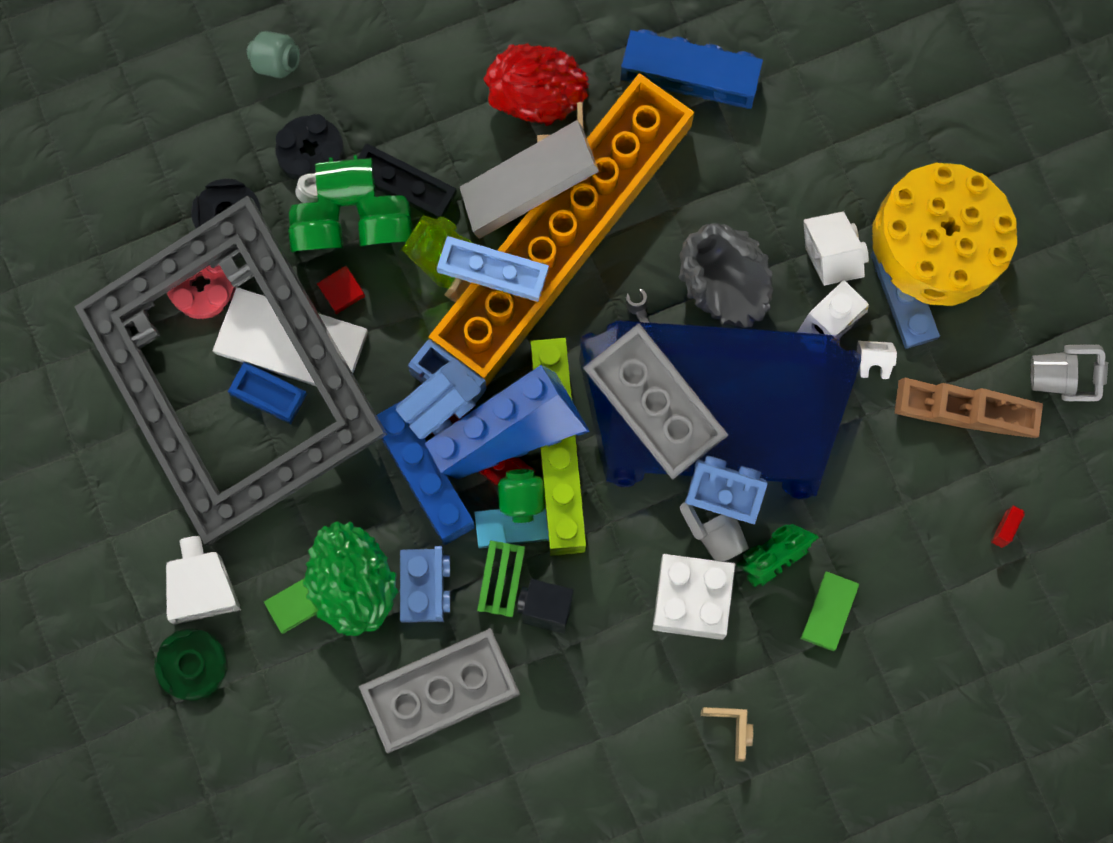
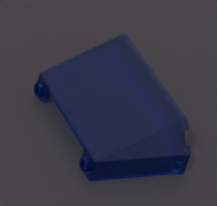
M630 321L613 322L607 325L606 332L597 336L592 332L581 336L579 361L606 482L614 483L619 487H631L643 480L645 473L667 474L583 368L640 323L728 434L726 438L700 457V460L705 461L706 456H712L726 461V468L739 471L741 466L760 471V478L766 481L782 482V489L793 498L806 499L810 496H817L861 364V355L853 349L845 351L840 347V340L828 334ZM696 461L679 475L693 476Z

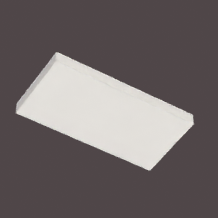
M237 287L214 345V354L242 363L246 362L257 368L316 386L267 298ZM319 314L350 370L354 373L368 330Z

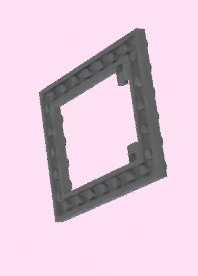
M249 196L241 199L75 306L78 315L204 545L213 544L387 435L258 207ZM243 256L247 264L238 268L235 261ZM209 265L213 269L220 265L227 279L235 288L255 277L336 420L330 426L221 494L141 351L142 347L160 337L157 328L148 320L149 314L147 311L155 306L153 301ZM135 325L139 333L133 336L129 328Z

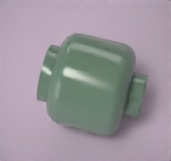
M263 31L249 43L247 58L250 60V64L256 73L275 78H284L297 68L300 60V51L293 38L289 35Z

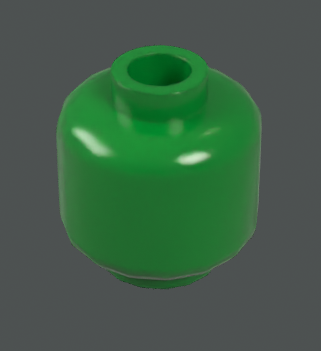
M509 470L506 472V477L499 480V509L502 514L511 516L513 522H531L534 520L533 515H537L544 510V482L540 476L534 475V470Z

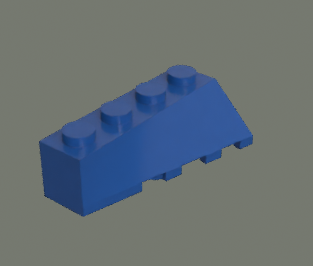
M540 365L425 444L440 472L455 479H460L499 465L501 461L529 454V451L546 445L551 446L562 442V439L573 435L579 436L590 431L558 375L547 367Z

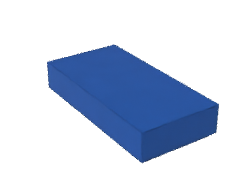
M243 362L228 390L229 395L289 424L293 422L307 395L306 391L246 362Z

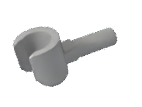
M639 289L642 300L640 303H633L627 293V309L632 314L637 315L641 326L651 338L655 337L647 318V295L645 291Z

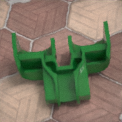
M354 155V160L334 161L333 157H329V162L315 164L318 202L291 205L289 209L290 226L288 228L290 253L298 254L299 251L314 249H343L342 227L339 223L340 209L344 206L357 207L360 217L358 222L360 247L396 242L413 244V228L409 202L405 196L400 195L376 197L372 158L358 159V155Z

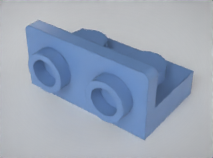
M706 456L705 461L698 459L695 463L696 468L685 503L755 525L768 484L765 479L760 478L761 472L745 466H741L739 471L726 468V461L712 456Z
M435 546V549L400 550L401 622H444V612H450V591H444V577H450V555H443L442 546Z

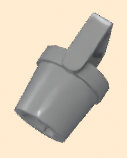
M1065 345L1064 352L1032 356L1030 380L1033 391L1062 394L1061 399L1064 401H1099L1102 398L1103 385L1107 384L1108 362L1105 361V352L1102 346ZM1077 354H1097L1093 371L1094 392H1077Z
M685 502L681 504L680 511L696 539L701 540L714 561L725 562L749 549L737 519L719 515L702 524L692 505H688Z

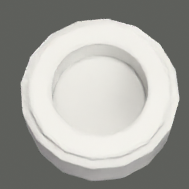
M315 174L303 175L298 180L295 193L302 203L318 202Z

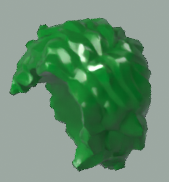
M334 522L330 528L323 526L322 529L317 531L313 547L308 550L310 559L305 564L307 570L303 580V586L308 589L306 599L310 600L318 609L316 613L317 618L330 624L340 634L358 636L364 631L379 629L394 605L393 599L398 593V589L395 587L397 574L391 572L387 562L388 557L381 551L379 543L375 541L374 537H370L362 528L354 527L351 522L345 525Z

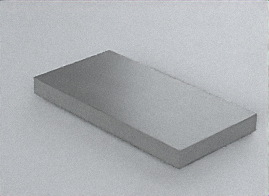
M576 120L459 188L472 230L480 239L599 172L583 127Z
M640 323L583 367L672 480L728 436L723 427Z
M491 628L359 686L387 754L520 695Z

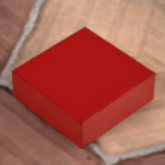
M347 266L317 283L318 288L335 314L365 297L363 290Z
M1014 505L1005 512L991 543L1001 548L1011 543L1025 515L1024 510Z

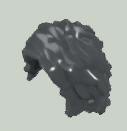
M706 224L698 232L689 234L683 242L682 251L679 254L681 260L679 279L681 282L686 283L688 289L687 297L696 300L695 305L704 312L711 314L713 319L720 320L724 325L742 326L744 329L753 326L754 321H762L765 312L771 309L769 303L772 300L773 283L771 281L773 272L768 268V255L762 253L759 248V241L750 238L747 231L733 230L726 224Z

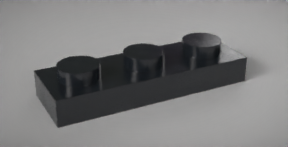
M366 143L358 159L372 158L375 189L389 196H405L409 206L441 221L457 194V189Z

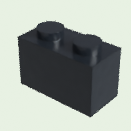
M531 579L529 588L522 587L517 605V613L522 614L523 624L564 634L573 601L574 589Z

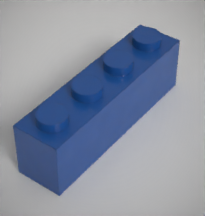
M630 30L622 62L620 80L632 83L640 73L663 90L751 109L763 59L756 58L755 55L749 52L733 53L724 51L721 47L713 44H706L704 46L692 44L687 39L681 37H672L671 39L660 37L649 30Z
M398 402L377 415L387 432V435L381 438L445 546L475 528L474 521L448 477L441 473L425 444V439H419L409 427L410 424L405 422L396 411V406L400 403Z

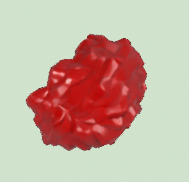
M528 43L517 46L511 44L503 53L497 54L496 59L487 68V74L483 78L484 83L489 87L488 102L492 108L531 123H544L546 126L551 125L557 119H565L567 114L577 110V102L583 103L588 97L586 89L589 87V78L586 76V72L579 68L573 56H568L562 50H557L556 47L530 46Z

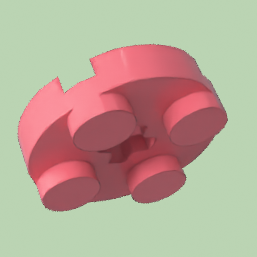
M209 265L168 291L167 295L173 305L178 310L184 312L185 315L195 319H206L214 317L223 311V307L232 300L236 288L227 279L220 265L214 269ZM199 276L210 280V284L205 285L202 292H198L196 286H192L193 281H196Z

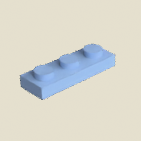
M449 236L446 238L437 266V273L539 302L549 271V265Z

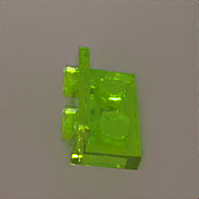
M423 215L401 250L438 286L448 289L455 277L437 273V266L447 236L472 242L458 235L455 232L457 229L456 225L450 220L441 216L438 219Z

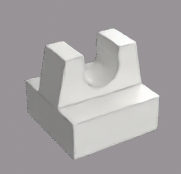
M858 341L857 356L861 378H868L869 369L873 365H878L881 367V378L889 379L893 366H896L897 351L893 343Z

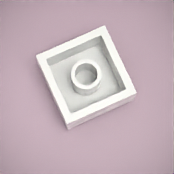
M663 554L660 564L652 630L723 640L727 635L735 563Z

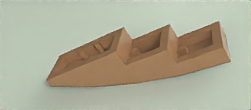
M903 378L898 382L894 414L961 428L1038 438L1043 403L983 388L970 390L946 383L933 385Z

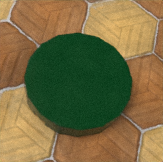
M187 628L176 631L163 640L157 657H155L154 670L157 681L165 692L180 700L196 701L207 698L220 687L226 677L228 662L225 649L214 636L203 630Z

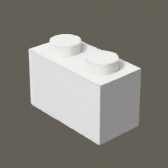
M844 211L804 219L805 248L823 285L865 277L864 263L869 261L868 249L865 242L859 241L857 227L855 223L850 224Z

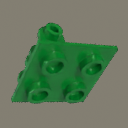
M794 524L781 526L772 533V538L762 546L757 545L747 550L743 555L744 559L736 565L738 568L749 573L746 577L753 587L759 584L764 586L777 576L774 570L780 574L783 572L781 565L784 564L788 568L791 566L790 561L795 563L808 554L807 549L819 538L818 535Z

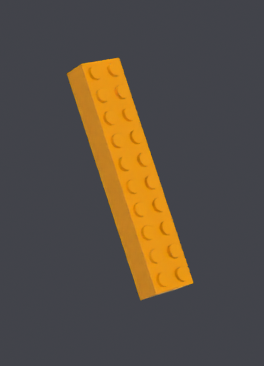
M639 73L587 138L599 172L528 211L498 249V251L549 265V271L539 302L471 283L428 338L485 379L487 387L690 130L694 111Z

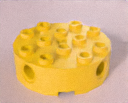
M933 163L911 170L893 186L882 201L872 224L873 251L878 263H882L885 272L892 278L891 282L903 293L915 297L916 300L925 304L955 306L979 296L1008 268L1017 246L1016 217L1006 195L984 174L961 164Z

